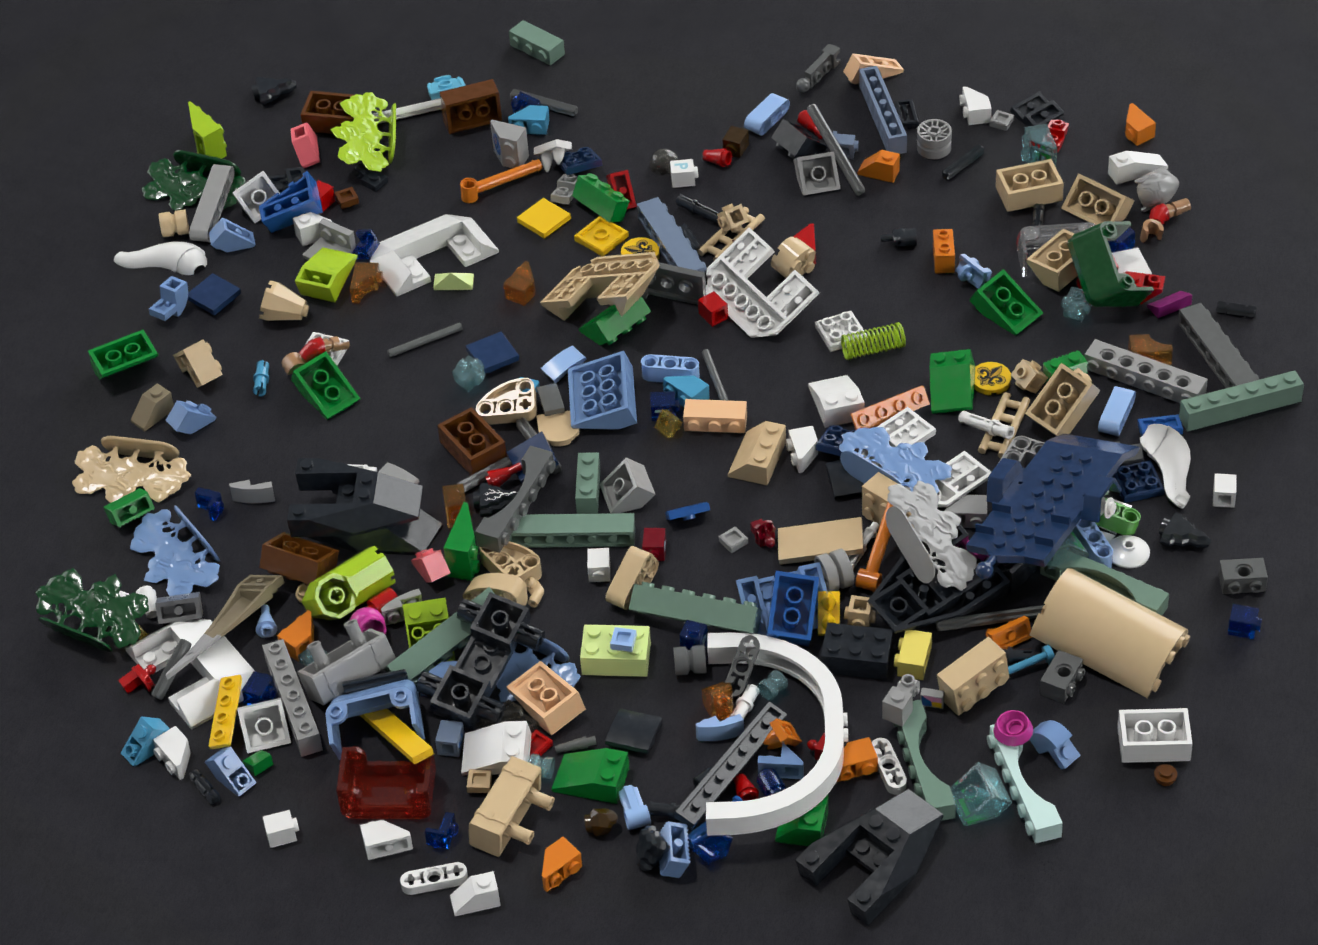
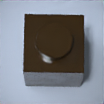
M731 126L722 139L723 148L731 151L732 156L741 158L749 145V130Z

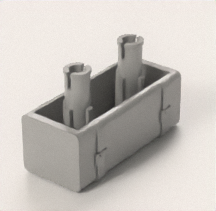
M352 619L344 624L351 640L330 653L325 654L320 641L310 643L307 648L314 662L297 672L308 697L319 704L325 705L344 693L342 685L344 681L373 676L380 671H384L387 665L396 659L386 635L371 628L362 633L357 619Z

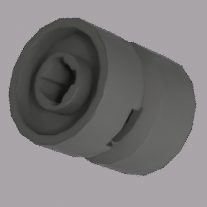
M694 645L690 650L686 646L673 647L676 676L688 675L690 670L694 674L706 673L704 645Z

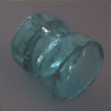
M773 670L767 679H763L757 684V687L765 699L772 701L777 697L778 692H783L788 687V681L781 672Z
M532 753L528 762L540 767L543 779L550 780L555 769V758L549 756L542 758L539 754Z

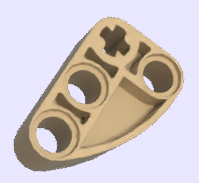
M520 378L497 386L476 405L477 413L489 425L514 423L517 419L525 418L527 421L533 420L537 415V395L533 381L529 378ZM524 389H530L528 392H522ZM505 409H510L508 412H503ZM490 410L488 414H482L484 411Z
M509 541L507 545H504L500 553L479 547L481 563L490 573L510 574L521 578L524 582L529 577H533L538 581L542 576L539 556L525 546Z
M631 546L608 588L605 597L606 602L625 610L628 609L634 584L641 585L642 582L651 583L658 570L659 562L654 555Z
M504 573L479 575L471 581L463 593V599L473 600L490 587L496 595L523 606L528 602L527 586L524 580Z

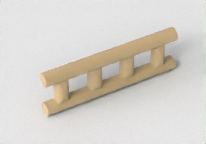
M743 207L749 221L747 223L749 224L745 228L735 231L738 235L734 239L739 238L748 228L754 230L765 217L762 214H759L756 218L748 215L749 209ZM721 228L698 250V254L703 256L708 252L715 255L713 258L715 261L733 243L732 240L734 239L725 236L731 229L724 232L723 228ZM718 241L726 244L722 250L714 247Z
M1003 393L991 420L996 419L1011 423L1015 430L1014 436L1011 439L1005 438L1003 444L991 441L993 436L986 432L978 448L979 453L985 454L987 449L999 451L998 457L1002 458L1014 439L1029 406L1030 399L1028 397H1024L1019 402L1010 400L1011 395L1009 393ZM1005 408L1017 409L1016 415L1005 414Z

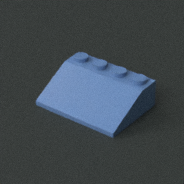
M624 351L568 368L572 428L621 429L637 424L633 366Z

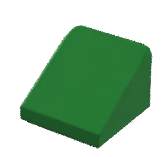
M263 750L257 751L242 761L254 776L274 765L272 756Z

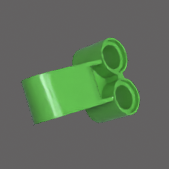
M1115 502V513L1110 518H1105L1103 513L1100 516V521L1096 523L1100 527L1121 535L1132 536L1136 532L1141 515L1137 510Z

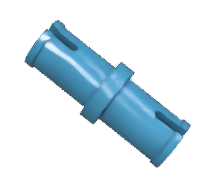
M263 360L257 362L256 373L253 376L255 383L253 393L257 395L259 390L258 396L266 394V385L269 382V363L265 362L264 367Z

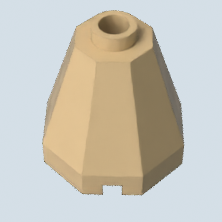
M269 281V285L272 286L271 289L266 288L260 308L264 315H260V319L268 321L302 320L303 316H307L309 306L306 305L307 301L283 284Z

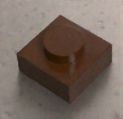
M353 187L334 192L341 209L359 204V198Z

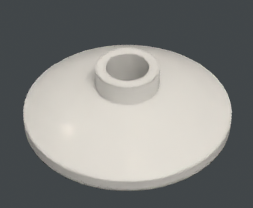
M1123 535L1114 538L1109 543L1113 549L1112 563L1118 567L1126 569L1137 568L1144 565L1149 559V546L1139 537Z

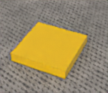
M542 198L519 215L517 222L545 239L571 219V214Z
M599 216L574 235V240L595 253L605 256L629 237V233L620 226L608 222Z

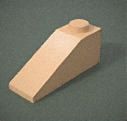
M852 53L843 72L851 83L858 84L859 69L877 66L883 79L903 73L904 69L895 59Z

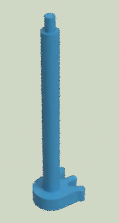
M1043 646L1042 653L1008 666L1009 674L1043 660L1050 665L1055 657L1051 646Z

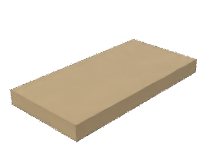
M862 517L778 528V560L780 565L812 561L816 556L825 553L829 555L831 551L841 548L846 552L847 556L864 553Z

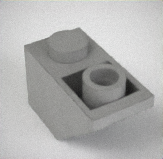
M965 495L944 511H951L960 517V525L963 528H975L976 523L982 524L987 518V495Z

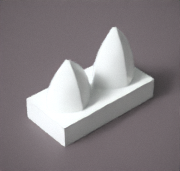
M558 139L534 147V155L541 156L542 165L548 173L553 158L560 165L565 152L572 149V142Z

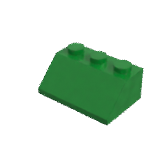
M641 296L622 317L616 306L612 305L581 326L579 331L598 345L604 343L610 345L618 340L617 335L620 333L624 335L631 331V326L634 323L638 325L647 319L645 316L651 310Z
M144 330L88 350L91 366L98 379L108 377L158 357L156 349Z

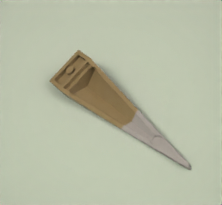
M249 575L240 582L206 632L166 673L167 680L273 598L272 594L277 592L278 588L285 583L283 576Z

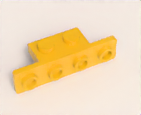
M241 675L220 679L209 740L210 749L229 747L231 745L242 684Z

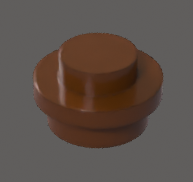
M1162 764L1156 767L1154 777L1160 785L1170 786L1177 779V770L1171 765Z

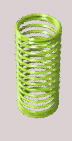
M899 322L894 325L890 324V326L886 325L881 328L877 327V329L864 330V332L860 331V333L857 331L856 333H851V335L848 333L841 336V346L847 360L852 359L853 356L857 358V354L861 357V355L865 356L866 353L870 355V352L874 354V351L876 353L879 350L883 352V349L887 351V347L889 350L892 348L896 349V346L897 348H902L906 344L904 330Z

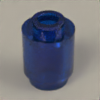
M775 769L762 770L756 779L765 797L786 789L785 784Z

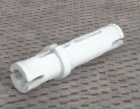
M962 411L959 414L958 420L961 424L986 431L992 436L998 435L1006 439H1011L1014 436V427L1002 424L999 420H989L967 411Z

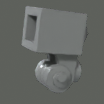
M903 675L897 687L892 686L882 701V719L903 727L913 711V697L920 692V681L915 680L913 675Z

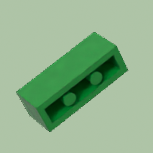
M591 173L578 175L572 193L575 199L608 222L623 221L630 202L623 197L622 193L613 190L609 184L600 181L596 175Z

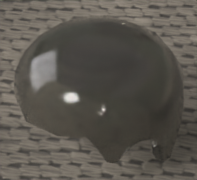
M658 149L653 153L649 167L653 173L659 171L661 175L671 174L670 161L679 160V157L669 149Z

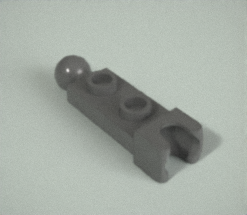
M826 45L822 50V55L805 71V78L797 80V90L803 93L808 91L831 68L835 69L841 62V59H836L841 49L835 45Z

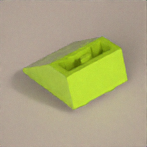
M189 101V111L197 153L221 159L226 157L227 145L223 138L224 130L222 126L214 122L211 116L206 115L199 106Z
M322 247L302 265L295 279L300 295L336 302L358 255Z
M446 598L402 604L409 648L449 618ZM454 651L452 652L453 656L446 662L455 661Z

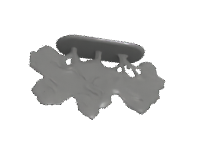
M917 481V484L913 487V492L901 484L889 486L888 490L890 492L888 493L887 501L893 506L886 512V524L916 577L923 583H929L935 576L936 568L938 570L937 580L941 586L946 588L954 586L963 591L967 587L966 582L973 580L977 559L967 550L952 545V539L958 536L957 526L960 525L961 518L951 511H940L937 509L939 497L935 488L929 483ZM910 512L911 516L907 517L906 513ZM922 541L928 545L930 549V554L928 553ZM933 552H936L935 557H932ZM933 560H942L945 562V566L937 565L938 563L936 561L933 562ZM940 569H945L946 572L942 573Z

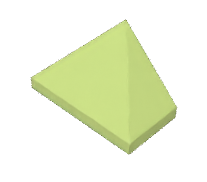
M435 274L433 288L434 290H473L474 274Z

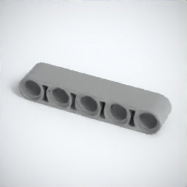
M216 164L212 166L190 226V240L210 242L209 232L220 219L234 179L233 166Z

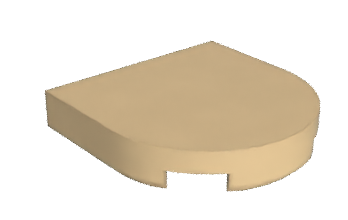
M570 411L545 416L544 414L536 415L539 433L542 431L552 446L568 445L579 435L580 429L571 427Z

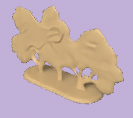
M106 436L101 439V444L110 451L107 454L102 453L98 447L93 445L77 453L75 464L84 472L79 474L72 481V484L75 487V491L79 494H92L104 488L106 490L105 498L110 503L135 491L136 487L143 486L151 499L161 502L170 494L180 490L181 484L188 481L191 474L186 471L187 462L184 458H177L180 455L179 451L171 444L153 440ZM118 454L129 455L130 457H125L121 459L119 458ZM111 456L110 460L106 462V458ZM137 456L154 459L149 463H140L137 461ZM158 461L160 465L163 464L164 471L162 472L156 467Z

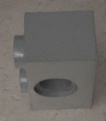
M1264 558L1220 560L1218 576L1222 594L1266 591L1268 576Z
M1058 650L1040 680V695L1064 704L1068 696H1073L1077 681L1083 679L1085 673L1083 659Z

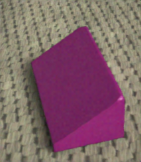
M1179 291L1149 303L1147 307L1157 318L1192 305V294Z

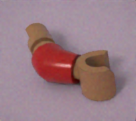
M1184 198L1170 204L1162 203L1153 207L1150 211L1149 219L1143 223L1140 234L1141 242H1145L1149 234H1155L1157 239L1161 240L1165 221H1168L1173 216L1182 214V212L1191 210L1189 200Z
M337 336L330 337L329 340L327 338L322 339L321 337L314 338L308 341L299 353L292 352L286 355L282 360V366L287 375H290L294 369L299 368L325 351L329 353L330 350L334 352L349 349L350 342L340 343Z

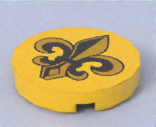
M638 237L630 239L621 248V255L655 252L657 259H659L660 255L658 244L649 238Z
M985 362L975 367L974 389L979 393L991 395V393L1001 394L1010 387L1011 373L1003 364Z

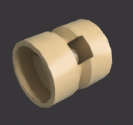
M186 209L177 210L174 214L170 212L159 213L162 237L174 236L176 232L178 235L189 234Z

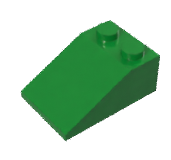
M1004 269L980 287L969 300L983 316L1015 336L1043 314L1042 310Z
M971 349L931 353L930 391L932 414L973 409L975 363Z
M327 351L295 369L292 373L291 381L301 395L326 420L361 399Z
M463 502L445 543L444 555L451 572L448 574V577L472 581L475 573L479 572L480 560L477 558L478 546L475 544L468 503Z
M603 748L564 754L552 786V792L617 804L619 791L622 790L629 771L628 752Z

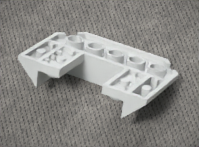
M445 214L379 242L370 259V264L397 297L431 282L430 275L417 261V258L448 246L460 262L467 267L499 253V250L472 218Z
M748 228L707 268L706 295L715 291L728 304V316L751 338L777 335L820 293L794 270L767 297L762 294L748 278L775 251L751 228Z
M908 407L877 426L886 429L890 435L889 445L892 447H897L900 443L913 445L914 443L925 442L936 435V428ZM862 449L861 455H864L863 458H866L868 455L866 449ZM965 451L948 461L946 464L952 467L951 477L944 480H935L939 488L937 493L939 497L938 507L950 506L986 482L991 471ZM870 461L878 467L882 468V466L875 461ZM907 478V479H906L905 481H903V482H906V483H907V482L910 481V479Z
M206 619L172 622L125 649L136 664H139L143 669L153 664L156 666L157 672L166 667L180 639L189 641L192 644V648L213 622ZM223 636L191 661V664L203 678L168 697L171 706L193 730L214 718L221 678L241 675L242 684L238 701L240 703L249 697L252 681H254L256 673L227 638Z

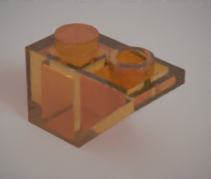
M525 261L518 267L511 277L505 280L503 285L505 298L523 306L536 294L534 278L528 261Z
M463 483L442 486L448 528L453 527L463 502H466Z
M721 682L702 689L703 705L710 718L716 716L718 720L726 719L733 713V696L730 683Z

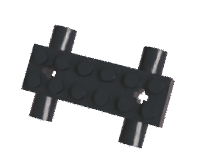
M489 592L483 605L463 599L458 608L457 619L471 624L472 636L455 667L450 665L443 678L425 671L422 673L417 684V692L432 698L430 701L432 713L448 720L463 722V726L473 729L478 718L493 724L501 722L506 705L489 698L517 645L520 644L538 651L545 637L544 630L529 625L531 616L528 607Z

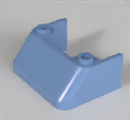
M401 680L334 698L328 706L325 715L329 745L339 760L343 759L339 724L350 717L391 707L398 709L409 707L412 725L418 736L424 740L425 735L419 694L415 683L411 680Z

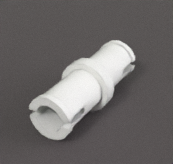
M753 684L747 685L743 695L737 699L736 707L730 717L740 714L745 719L747 713L753 709V702L760 693L757 686Z

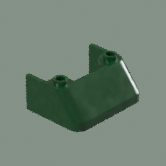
M1104 221L1074 234L1068 240V247L1084 296L1092 306H1138L1154 291L1153 287H1136L1135 281L1130 275L1118 273L1108 241H1116L1131 226L1130 221Z

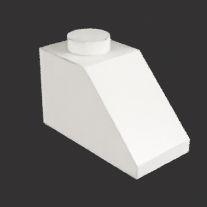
M312 212L294 217L295 233L302 246L314 243L321 237L319 222L323 218L331 220Z
M384 820L360 825L368 860L413 849L410 832Z
M494 871L470 876L450 895L455 916L500 906Z

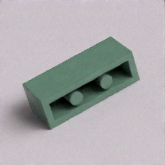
M524 20L509 30L511 46L550 66L565 55L564 40Z
M578 453L575 496L577 514H598L600 488L599 453Z

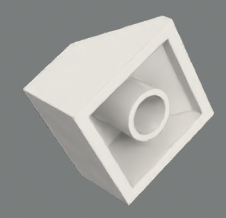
M281 698L237 708L247 753L291 743Z

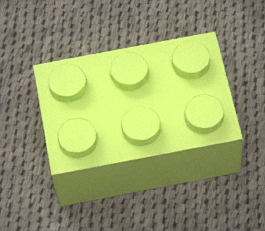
M584 625L580 655L582 675L647 677L651 646L650 627ZM615 627L636 630L637 637L632 652L611 650L610 642Z

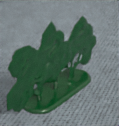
M177 150L173 153V158L179 166H173L170 160L166 158L158 162H152L147 173L154 181L142 187L144 198L159 200L169 196V206L172 210L177 211L183 209L184 206L195 204L197 199L201 198L208 179L203 177V172L210 174L214 164L233 166L234 179L223 207L224 210L226 207H231L237 203L232 192L244 185L246 180L240 176L241 170L239 167L228 160Z
M73 568L63 572L61 575L50 578L47 585L40 586L35 592L39 599L36 605L37 613L46 615L54 612L58 620L55 622L40 617L38 619L39 622L56 632L107 652H111L112 648L101 641L106 636L112 637L119 649L129 644H136L141 630L135 619L140 618L149 611L148 598L145 595L134 592L120 597L119 592L122 584L116 574L108 577L104 582L98 581L92 584L91 589L85 591L83 590L81 576ZM59 603H63L65 606L63 615H61L62 611H59ZM53 604H55V610L51 609ZM72 610V612L69 615H67V611ZM73 615L78 616L81 619L78 630L65 626V619ZM96 626L98 628L97 638L82 632L85 627ZM111 626V630L109 632H105L107 627Z

